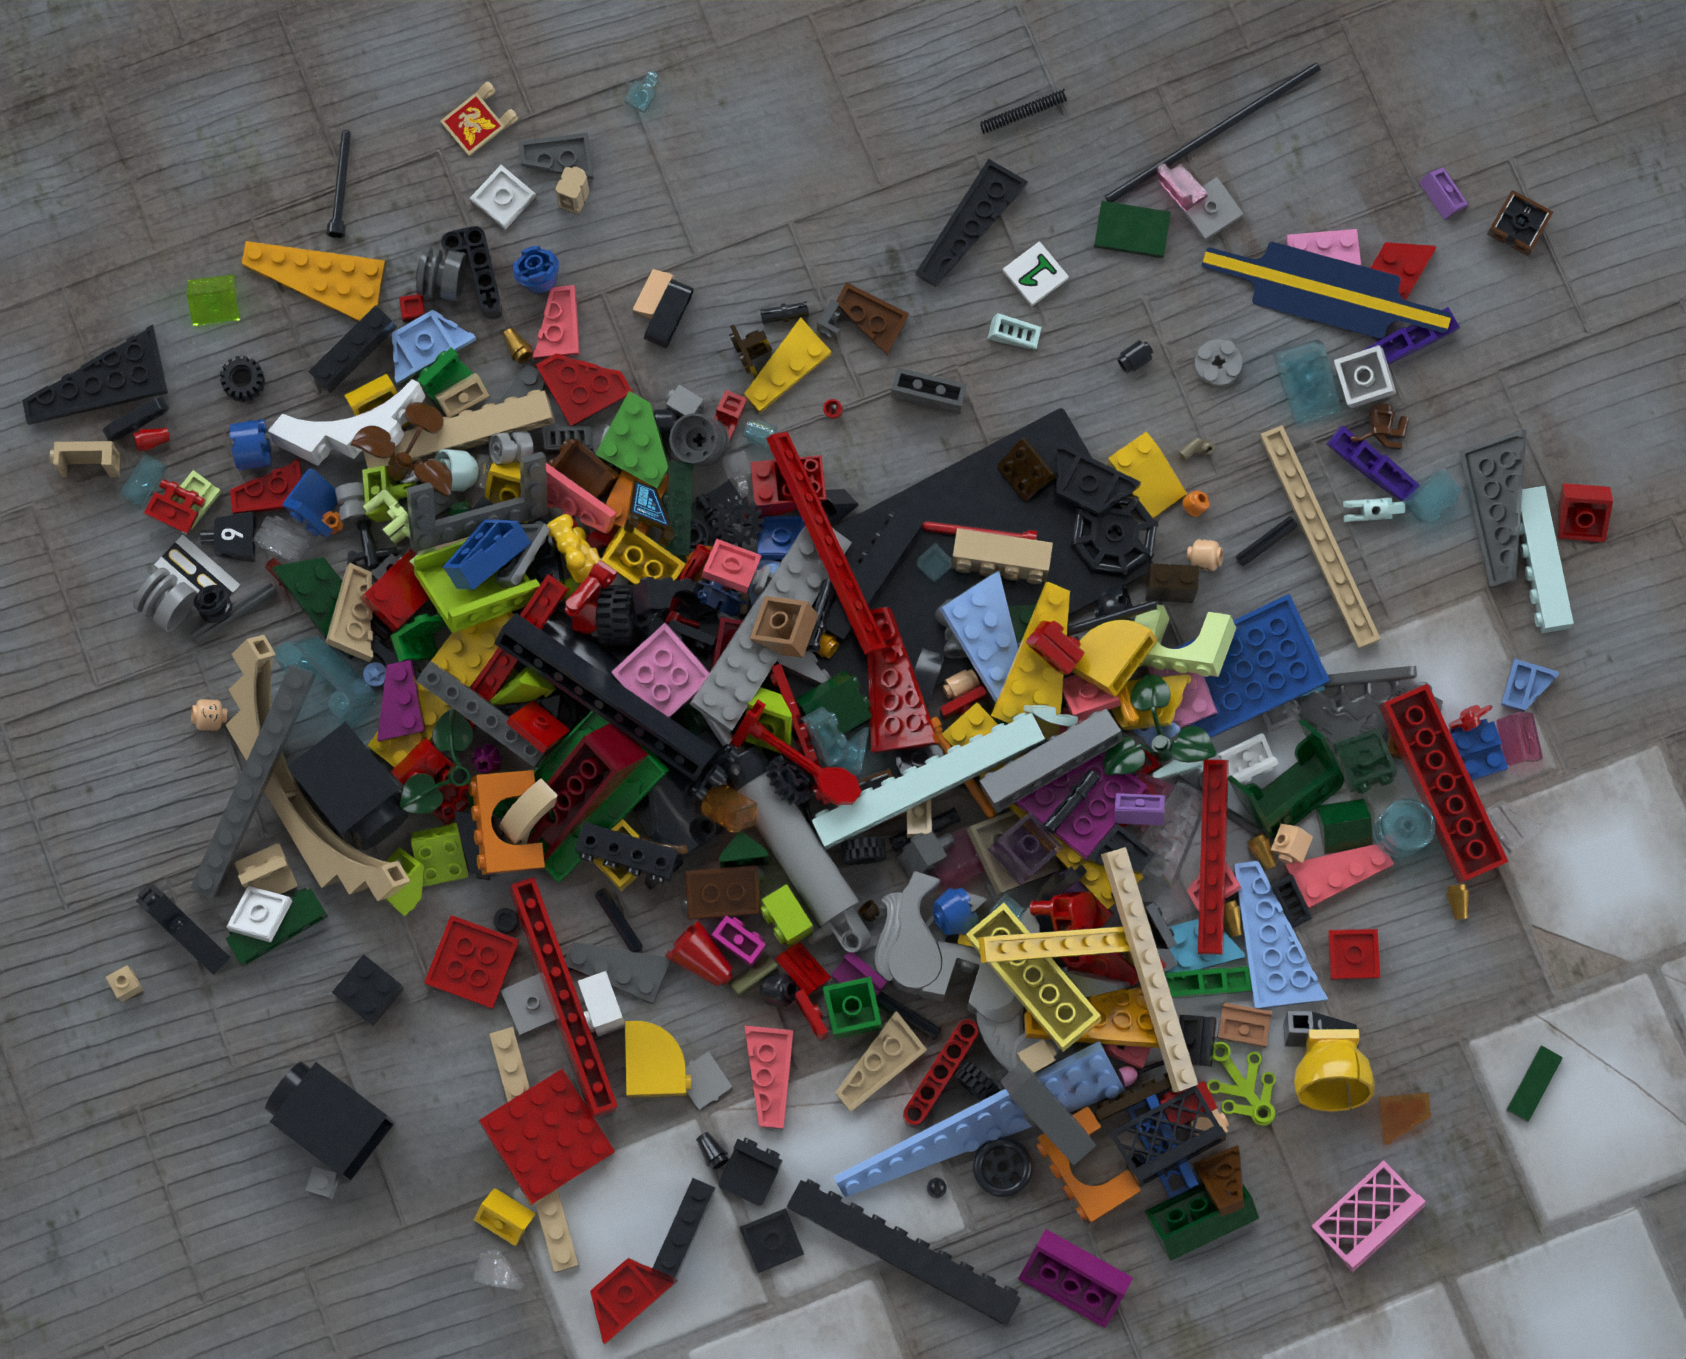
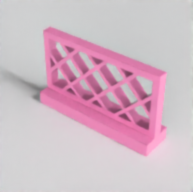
M1383 1160L1317 1220L1311 1228L1346 1263V1266L1353 1273L1425 1207L1426 1201L1419 1194L1417 1195ZM1382 1169L1391 1176V1185L1376 1184V1175ZM1371 1179H1373V1184H1367ZM1395 1180L1399 1185H1393V1181ZM1362 1188H1373V1201H1358V1191ZM1376 1188L1391 1189L1390 1202L1375 1201ZM1393 1189L1405 1190L1410 1197L1404 1203L1393 1202ZM1344 1204L1355 1205V1218L1340 1217V1208ZM1358 1205H1372V1219L1357 1218ZM1375 1206H1390V1216L1386 1219H1375ZM1393 1206L1398 1207V1208L1393 1212ZM1337 1211V1217H1331ZM1325 1221H1337L1336 1234H1325L1320 1226ZM1339 1221L1354 1222V1235H1339ZM1357 1222L1372 1223V1232L1368 1236L1357 1235ZM1375 1223H1381L1377 1228H1375ZM1330 1238L1336 1239V1244ZM1339 1239H1354V1249L1345 1255L1339 1248Z

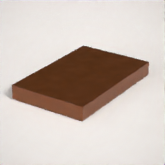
M758 865L684 870L688 920L725 917L726 915L730 917L761 914Z

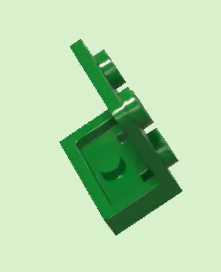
M452 347L447 351H442L430 368L426 367L420 372L419 379L417 380L422 390L438 406L440 405L435 398L436 394L474 374L460 361L458 353Z
M428 614L417 616L414 618L415 621L413 623L400 626L399 631L391 635L399 662L412 660L413 662L431 661L438 652L433 634L447 627L440 614L429 617Z

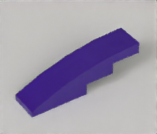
M1447 307L1442 310L1451 313L1447 332L1441 333L1411 325L1407 328L1399 329L1364 350L1380 345L1389 365L1460 329V326L1450 308Z
M1344 425L1340 426L1326 445L1383 490L1401 502L1407 503L1420 484L1387 455H1381L1365 440L1352 442L1351 437L1355 435Z

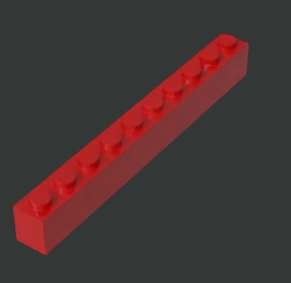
M535 877L511 884L509 892L592 1118H597L614 1112L618 1107Z

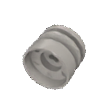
M163 567L156 570L145 581L134 599L133 607L139 612L143 611L146 617L154 615L153 622L166 632L175 629L188 615L194 606V598L197 595V591L185 582L177 584L178 578L174 574L170 575V572Z

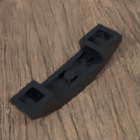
M922 648L914 674L928 709L945 656Z

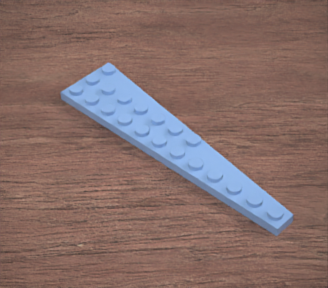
M1099 1041L1035 1074L1069 1112L1107 1098H1115L1118 1094L1126 1092ZM1004 1089L834 1176V1179L846 1198L964 1152L975 1151L990 1140L1004 1138L1032 1126L1023 1117L1026 1112Z

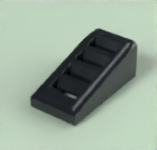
M1288 873L1269 882L1292 929L1313 919L1293 874ZM1287 883L1289 884L1290 887L1282 891H1279V887ZM1291 892L1294 893V896L1283 900V896ZM1298 901L1299 905L1288 910V905ZM1303 910V914L1292 919V914Z

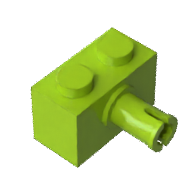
M385 465L362 470L365 504L382 490H387L398 502V499L407 497V488L417 486L415 481L397 484L396 480L388 475V467ZM382 502L371 513L366 511V515L377 523L393 520L387 513L390 508L385 502Z

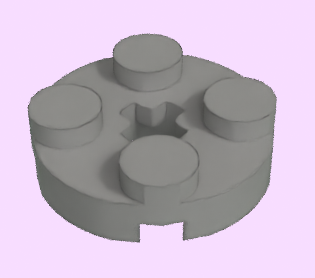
M1216 339L1208 341L1198 349L1194 361L1195 372L1199 379L1209 383L1210 386H1228L1235 381L1242 368L1241 354L1234 343L1229 340ZM1215 358L1224 361L1221 369H1218L1217 365H1212Z

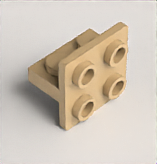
M279 843L235 862L239 873L238 877L245 889L251 886L282 895L298 887Z

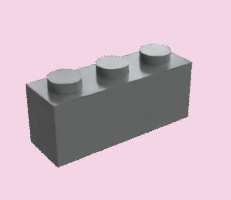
M897 367L891 390V398L960 414L967 384Z

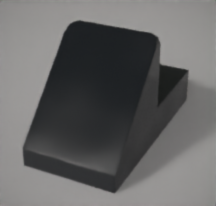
M845 489L826 490L827 500L821 503L831 527L859 506Z

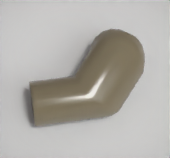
M1195 438L1178 453L1186 461L1194 453L1201 455L1213 454L1215 445L1209 440Z

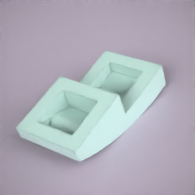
M1024 705L1023 707L1025 712L1028 714L1032 713L1035 718L1063 726H1071L1078 723V717L1056 714L1055 707L1048 705Z

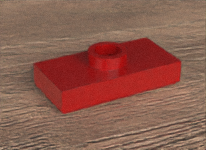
M980 686L941 706V717L943 720H946L959 712L963 715L974 704L986 699L987 692L983 686Z

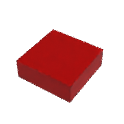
M416 294L399 297L403 322L416 320L426 314L423 296Z

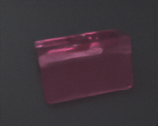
M1165 163L1157 167L1159 182L1185 211L1208 197L1205 189L1182 164H1179L1172 170Z
M1518 712L1497 719L1496 723L1502 742V750L1508 766L1524 761L1536 762L1543 759L1533 713Z

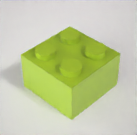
M787 884L762 899L761 914L767 924L773 923L775 927L773 929L774 935L781 945L785 943L789 948L813 933L812 923Z

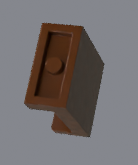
M578 439L566 440L560 446V453L556 459L553 458L547 463L600 501L620 476L619 473Z

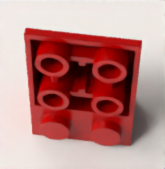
M822 455L800 457L819 501H826ZM776 460L750 462L754 501H756V508L761 507L762 509L760 516L780 515L798 509Z
M425 737L391 772L403 785L411 776L418 773L430 775L434 779L435 784L448 779V772L455 765ZM450 783L438 788L443 795V802L432 813L445 825L450 824L455 819V811H463L469 805L467 800L469 785L467 784L455 786Z

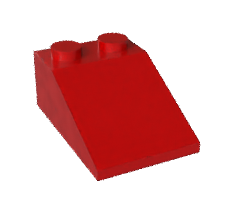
M412 548L360 597L393 633L429 599V596L414 574V566L410 560L417 553Z

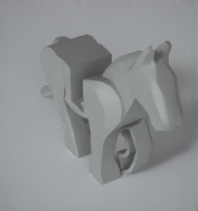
M914 871L903 893H890L881 899V903L887 909V919L875 951L877 972L887 981H891L898 990L905 994H919L922 998L944 1001L955 965H958L959 970L973 974V971L978 972L967 1010L976 1016L978 1029L991 1054L1010 1072L1020 1063L1016 1054L1042 1039L1025 1038L1023 1030L1024 1006L988 963H981L980 954L974 947L945 942L948 935L937 926L934 916L926 923L923 921L920 915L921 902L939 886L940 879ZM967 892L971 898V901H968L973 914L984 905L986 898ZM1008 906L1030 933H1040V924L1036 917L1031 915L1030 908L1024 911ZM1044 1039L1046 1043L1051 1042L1057 1053V1055L1053 1056L1054 1058L1062 1052L1053 1040Z

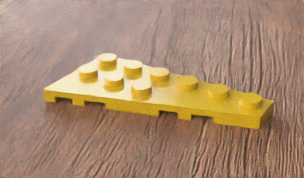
M1050 582L1045 583L991 714L992 717L1010 724L1014 722L1013 718L1025 712L1023 710L1024 705H1048L1056 708V714H1061L1064 674L1056 671L1026 644V640L1043 620L1056 621L1064 628L1062 632L1067 636L1069 590ZM1035 718L1045 740L1054 735L1059 736L1060 725Z

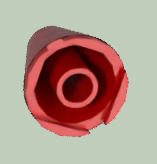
M698 920L694 922V927L690 925L674 942L673 946L675 947L671 952L668 950L665 954V957L671 962L715 986H718L720 983L724 986L733 976L730 973L733 969Z

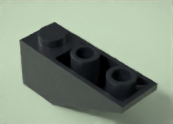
M1287 1011L1283 1023L1284 1044L1286 1047H1305L1309 1030L1357 1029V1025L1313 1011Z

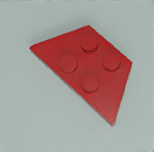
M1385 242L1370 268L1398 275L1401 278L1398 291L1400 296L1406 300L1437 247L1433 245Z
M627 1258L590 1290L602 1342L606 1345L675 1284L652 1275L651 1267Z

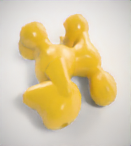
M564 514L547 524V527L550 529L547 535L555 538L558 551L564 554L566 559V568L573 580L581 584L588 577L594 564L598 563L600 557L597 549L591 548L585 541L586 533L584 529L576 527L572 530L573 519L570 515Z

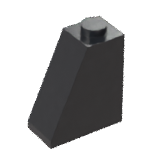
M455 811V820L470 873L476 874L477 879L490 880L491 876H497V874L482 875L481 869H478L477 855H480L479 845H476L474 841V831L477 830L476 821L472 819L471 813ZM492 816V828L497 837L503 841L504 832L499 828L503 818Z

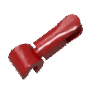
M601 560L597 564L595 563L588 577L567 599L566 614L570 617L577 616L600 590V586L607 588L613 583L617 576V571Z

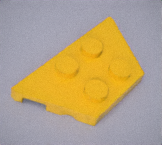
M1189 674L1161 677L1169 686L1171 698L1166 707L1155 708L1160 726L1171 725L1175 717V711L1182 702V694L1185 687L1191 682ZM1141 679L1127 681L1126 686L1129 693H1131L1132 688ZM1119 706L1111 709L1123 730L1155 727L1151 709L1147 711L1136 709L1139 720L1136 725L1131 726L1126 724Z

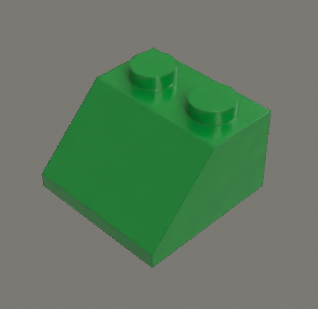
M871 977L823 987L833 1040L881 1030L882 1024Z

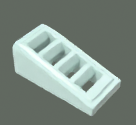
M997 313L992 318L988 339L1036 350L1041 327ZM1000 325H1003L1002 332H998ZM1009 327H1013L1011 335H1008ZM1022 329L1021 337L1017 338L1018 330ZM1028 331L1032 332L1030 341H1026Z
M1175 759L1154 772L1150 780L1152 783H1157L1198 771L1202 768L1203 764L1201 761L1185 763Z

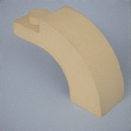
M542 778L533 784L512 805L499 825V828L504 832L505 838L511 844H527L533 826L545 813L555 806L558 795Z

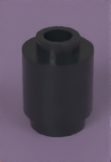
M1138 340L1120 353L1117 362L1125 373L1135 372L1152 360L1151 354L1153 350L1146 341Z

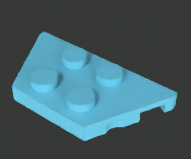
M1199 919L1170 926L1174 932L1173 938L1177 943L1170 948V951L1177 965L1166 973L1206 969L1245 958L1244 952L1225 932L1223 955H1199Z

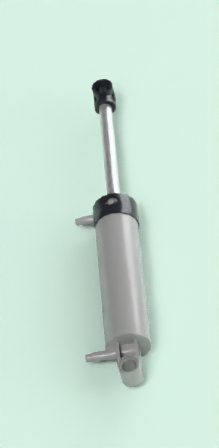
M635 606L632 607L631 620L636 626L641 627L647 638L666 623L662 618V612L656 616L648 615V619H646L644 615H636ZM702 714L722 746L727 742H731L734 737L731 732L728 733ZM759 745L750 747L745 751L741 747H736L740 752L738 757L732 763L727 762L721 767L728 776L726 781L720 787L712 786L711 791L716 794L727 786L730 788L817 921L820 929L808 938V942L814 944L834 933L842 947L848 952L854 953L867 947L871 936L854 909L859 904L857 897L798 806L794 803L789 805L787 799L782 801L781 796L774 793L775 787L769 785L771 779L766 776L769 773L766 767L770 765V760ZM853 935L858 937L859 944L854 942Z

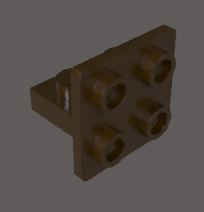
M735 324L730 326L733 332L729 334L737 353L742 352L738 356L746 373L752 372L754 378H756L758 374L751 360L773 351L764 330L750 332L742 340Z
M1026 438L1020 439L997 464V468L1025 502L1030 500L1038 490L1052 484L1057 479L1051 468L1044 462Z

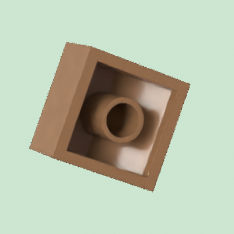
M765 596L749 639L781 655L803 658L818 614L808 601Z

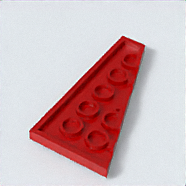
M883 607L870 610L887 646L881 651L867 654L869 702L871 704L870 714L872 716L870 718L871 752L883 753L939 744L891 608Z

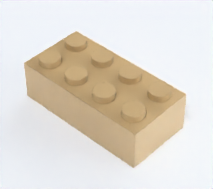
M957 528L951 568H955L959 573L980 572V575L985 577L999 571L1000 575L1006 580L1016 581L1018 578L1027 579V582L1032 584H1041V582H1046L1053 543Z

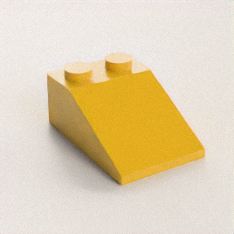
M1147 431L1114 453L1107 460L1106 465L1141 481V486L1129 496H1138L1140 502L1152 518H1155L1187 495L1164 454Z

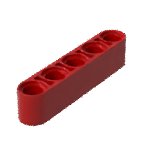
M963 1020L957 1025L903 1111V1119L908 1126L917 1127L924 1122L970 1050L978 1035V1026L974 1021ZM964 1026H969L973 1029L974 1035L970 1038H965L961 1035L960 1029ZM950 1047H957L961 1055L956 1059H952L948 1056L947 1050ZM938 1067L945 1068L948 1075L945 1079H937L934 1076V1070ZM924 1088L933 1090L934 1097L931 1100H925L921 1097L920 1092ZM910 1109H918L921 1113V1118L917 1121H912L908 1118L907 1112Z

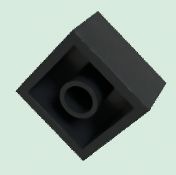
M363 954L332 993L369 1024L374 1026L403 991L404 987Z

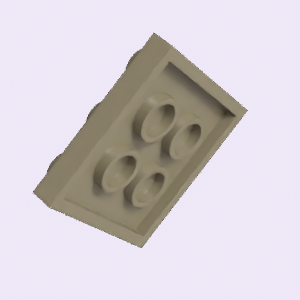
M1013 811L972 825L967 829L997 895L1062 870L1056 856Z

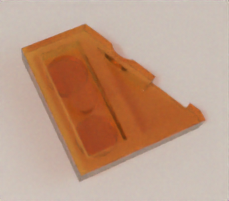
M1429 1092L1378 1097L1384 1145L1392 1143L1394 1139L1402 1134H1406L1419 1123H1423L1431 1118Z

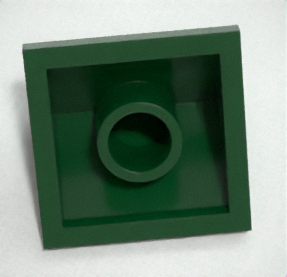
M1364 798L1320 805L1316 808L1324 854L1373 845L1372 817Z
M740 830L719 856L720 868L747 866L756 863L762 865L769 864L768 851Z

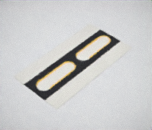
M183 534L154 564L158 569L164 567L170 572V575L174 574L178 578L177 584L185 582L196 590L197 593L206 586L219 585L230 596L240 586L235 579Z

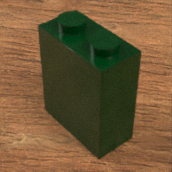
M845 670L795 699L815 739L822 746L872 717L868 710L871 708L870 702L865 695L861 696L858 690L861 688L855 675L850 676Z

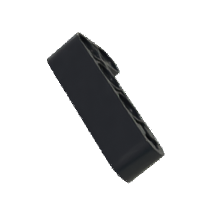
M471 226L445 233L441 239L445 255L447 256L449 251L466 253V256L469 257L482 314L488 319L499 317L502 312V304L484 230L478 226ZM478 236L482 238L478 243L470 242L472 237ZM455 241L459 243L456 248L450 249L447 247L450 242ZM479 258L486 259L483 265L475 264V261ZM484 280L491 281L488 287L480 286V283ZM491 296L493 308L488 307L487 297Z

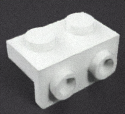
M1262 733L1219 753L1221 760H1229L1228 777L1232 775L1241 784L1251 781L1252 777L1259 773L1266 774L1272 771L1273 767L1279 764L1278 760L1273 757L1265 735Z

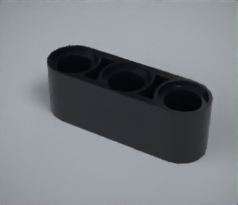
M674 279L670 280L646 329L644 340L665 349L668 347L691 300L694 288Z

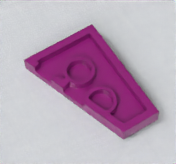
M412 660L387 665L378 742L426 731Z

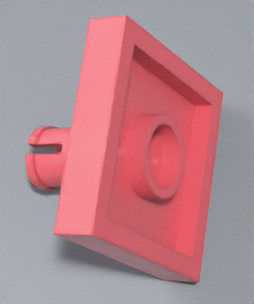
M716 539L701 577L723 585V591L735 589L747 594L762 555Z
M1078 675L1063 679L1062 695L1072 716L1078 717V720L1088 717L1096 711L1101 712L1104 709L1109 710L1120 706L1118 695L1115 698Z

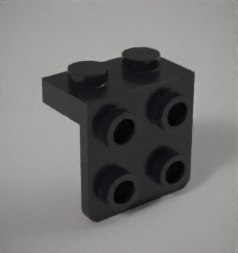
M744 1137L743 1141L737 1139L733 1147L734 1151L718 1185L721 1189L757 1206H761L783 1164V1160L779 1158L780 1154L769 1148L763 1151L757 1148L758 1143L746 1137Z

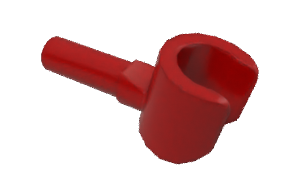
M674 611L670 612L665 620L667 625H669L671 619L697 628L700 625V622L686 619Z

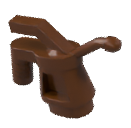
M1374 403L1371 405L1369 412L1372 426L1371 432L1361 437L1352 436L1351 441L1360 442L1374 436L1385 448L1401 449L1402 443L1389 442L1386 437L1405 438L1410 418L1401 416L1398 428L1391 429L1395 414L1392 411V405Z

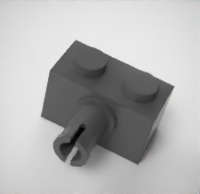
M933 831L926 835L921 832L912 837L910 843L902 847L903 852L897 858L910 879L914 871L928 875L947 857L945 850L954 847L955 842L949 833L936 838Z

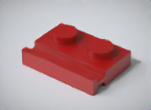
M800 941L775 959L794 982L805 991L807 996L831 979L830 975Z

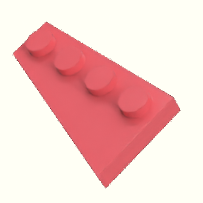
M546 463L547 507L552 509L555 506L563 510V514H568L571 517L573 515L577 516L582 523L603 533H608L613 527L617 512Z
M1379 843L1304 860L1303 863L1285 864L1284 867L1288 873L1293 874L1308 908L1393 866L1394 863L1384 844Z
M744 1026L759 1127L784 1129L793 1030Z

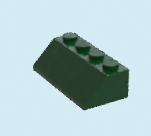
M1203 1184L1144 1211L1160 1246L1170 1261L1259 1219L1253 1198L1244 1184V1208L1222 1217Z

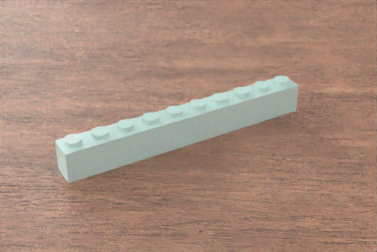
M1021 713L1013 718L1014 722L1006 726L1004 723L996 725L991 729V733L985 736L978 734L969 739L970 743L963 747L960 745L953 746L947 750L948 754L940 758L938 755L933 756L925 761L926 765L918 769L916 766L908 768L903 772V776L897 779L890 777L881 782L882 786L875 790L872 787L865 789L853 805H837L838 808L830 812L828 809L820 811L815 815L816 818L812 822L824 847L827 850L1026 753L1033 747L1046 743L1033 714Z

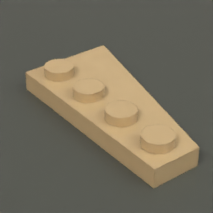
M349 563L345 570L325 644L370 662L373 658V650H371V641L373 640V631H371L372 610L360 597L372 586V574L368 570Z
M897 1011L894 1012L834 1092L850 1112L927 1050Z

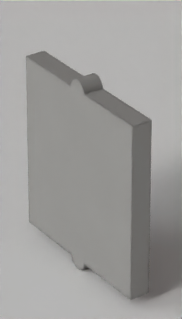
M709 1052L695 1061L691 1060L689 1065L686 1066V1075H691V1089L687 1090V1093L699 1110L713 1100L718 1101L719 1096L733 1088Z

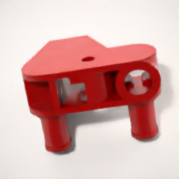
M1068 892L1056 895L1050 901L1032 900L1030 903V913L1032 916L1050 915L1055 932L1092 929L1097 914V907L1093 892ZM1062 922L1064 923L1065 930H1060ZM1094 955L1055 958H1062L1068 966L1078 968L1084 963L1092 962Z

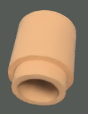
M970 669L968 671L963 670L945 679V685L942 688L948 699L952 698L955 700L979 687L980 683L974 671Z

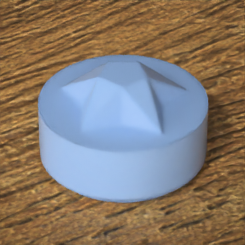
M377 662L367 665L363 672L365 682L373 688L384 685L386 676L385 666Z

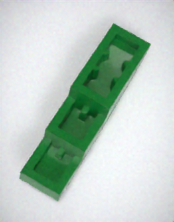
M1249 966L1164 973L1172 999L1252 991Z

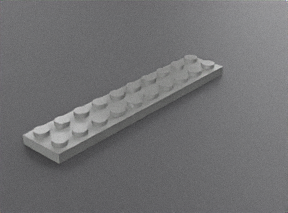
M806 525L690 703L691 706L728 733L733 730L748 706L746 702L752 700L780 656L779 653L749 639L764 597L771 596L808 601L812 606L821 591L823 580L829 579V575L819 557V553ZM833 529L845 554L852 542Z

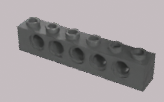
M430 661L416 680L533 767H538L550 751L548 749L544 753L540 752L506 724L510 716L492 705V703L437 663Z

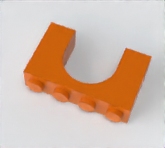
M534 770L483 774L472 777V782L469 784V794L474 799L471 815L473 821H476L477 830L474 831V841L476 845H479L480 855H477L478 869H481L482 875L544 868L542 843L507 844L497 837L491 823L493 810L500 801L520 798L535 784Z
M1088 1106L1073 1115L1089 1135L1100 1130L1101 1126ZM1045 1133L1036 1139L1038 1141L1036 1145L1037 1150L1043 1158L1048 1157L1052 1164L1049 1166L1052 1174L1056 1179L1060 1177L1065 1184L1062 1189L1069 1200H1075L1078 1205L1076 1212L1082 1221L1087 1220L1090 1224L1141 1192L1140 1187L1129 1170L1124 1171L1103 1185L1089 1186L1081 1183L1072 1174L1069 1159Z

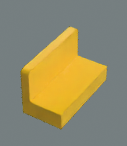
M494 1188L482 1202L474 1221L516 1246L526 1227L536 1214Z

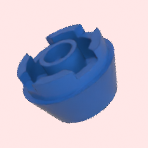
M540 246L524 249L521 252L522 256L517 262H513L515 280L532 293L538 294L549 291L558 280V258L550 249L549 251L544 250Z
M949 888L933 903L934 920L946 935L967 934L978 924L977 913L972 914L968 901H971V898L963 888Z

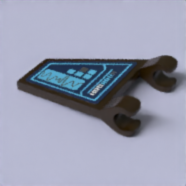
M634 480L624 530L633 533L634 527H637L639 521L661 529L662 533L659 544L668 547L669 541H672L674 538V532L657 488Z

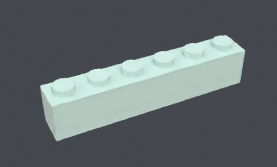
M1545 486L1522 489L1519 530L1522 544H1520V552L1522 558H1526L1525 576L1526 580L1531 582L1530 600L1532 604H1535L1537 611L1534 614L1535 624L1537 627H1540L1541 634L1567 630L1571 628L1574 622Z

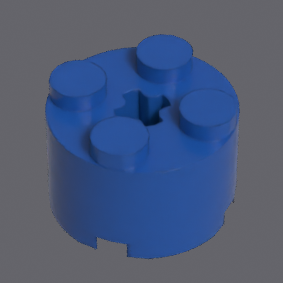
M265 419L230 424V439H233L232 454L238 471L272 465L270 456L272 446L270 439H266L265 433H267Z

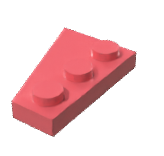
M575 285L559 286L550 289L544 311V320L539 330L538 342L532 356L533 360L547 359L556 353L566 357L580 355Z

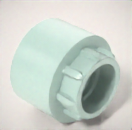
M441 449L436 453L434 460L443 463L452 473L451 491L463 492L476 482L478 464L467 451Z

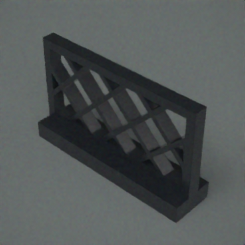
M1197 1086L1190 1088L1110 1132L1111 1138L1139 1187L1226 1140L1224 1129L1217 1122ZM1195 1094L1199 1101L1197 1111L1183 1107L1185 1099ZM1201 1106L1204 1109L1205 1113L1200 1112ZM1167 1108L1179 1110L1176 1121L1171 1122L1161 1119L1163 1111ZM1182 1111L1195 1115L1192 1127L1178 1123ZM1198 1116L1209 1118L1213 1127L1205 1131L1195 1128ZM1146 1120L1157 1122L1154 1134L1140 1131L1142 1122ZM1160 1123L1174 1127L1171 1139L1157 1136ZM1177 1128L1191 1131L1189 1140L1184 1143L1174 1140ZM1125 1131L1135 1134L1132 1146L1122 1144L1117 1136ZM1138 1135L1152 1138L1149 1151L1135 1147ZM1155 1140L1169 1143L1167 1152L1163 1154L1152 1152ZM1125 1149L1131 1150L1129 1155L1127 1154ZM1133 1152L1148 1155L1146 1163L1135 1168L1131 1161Z

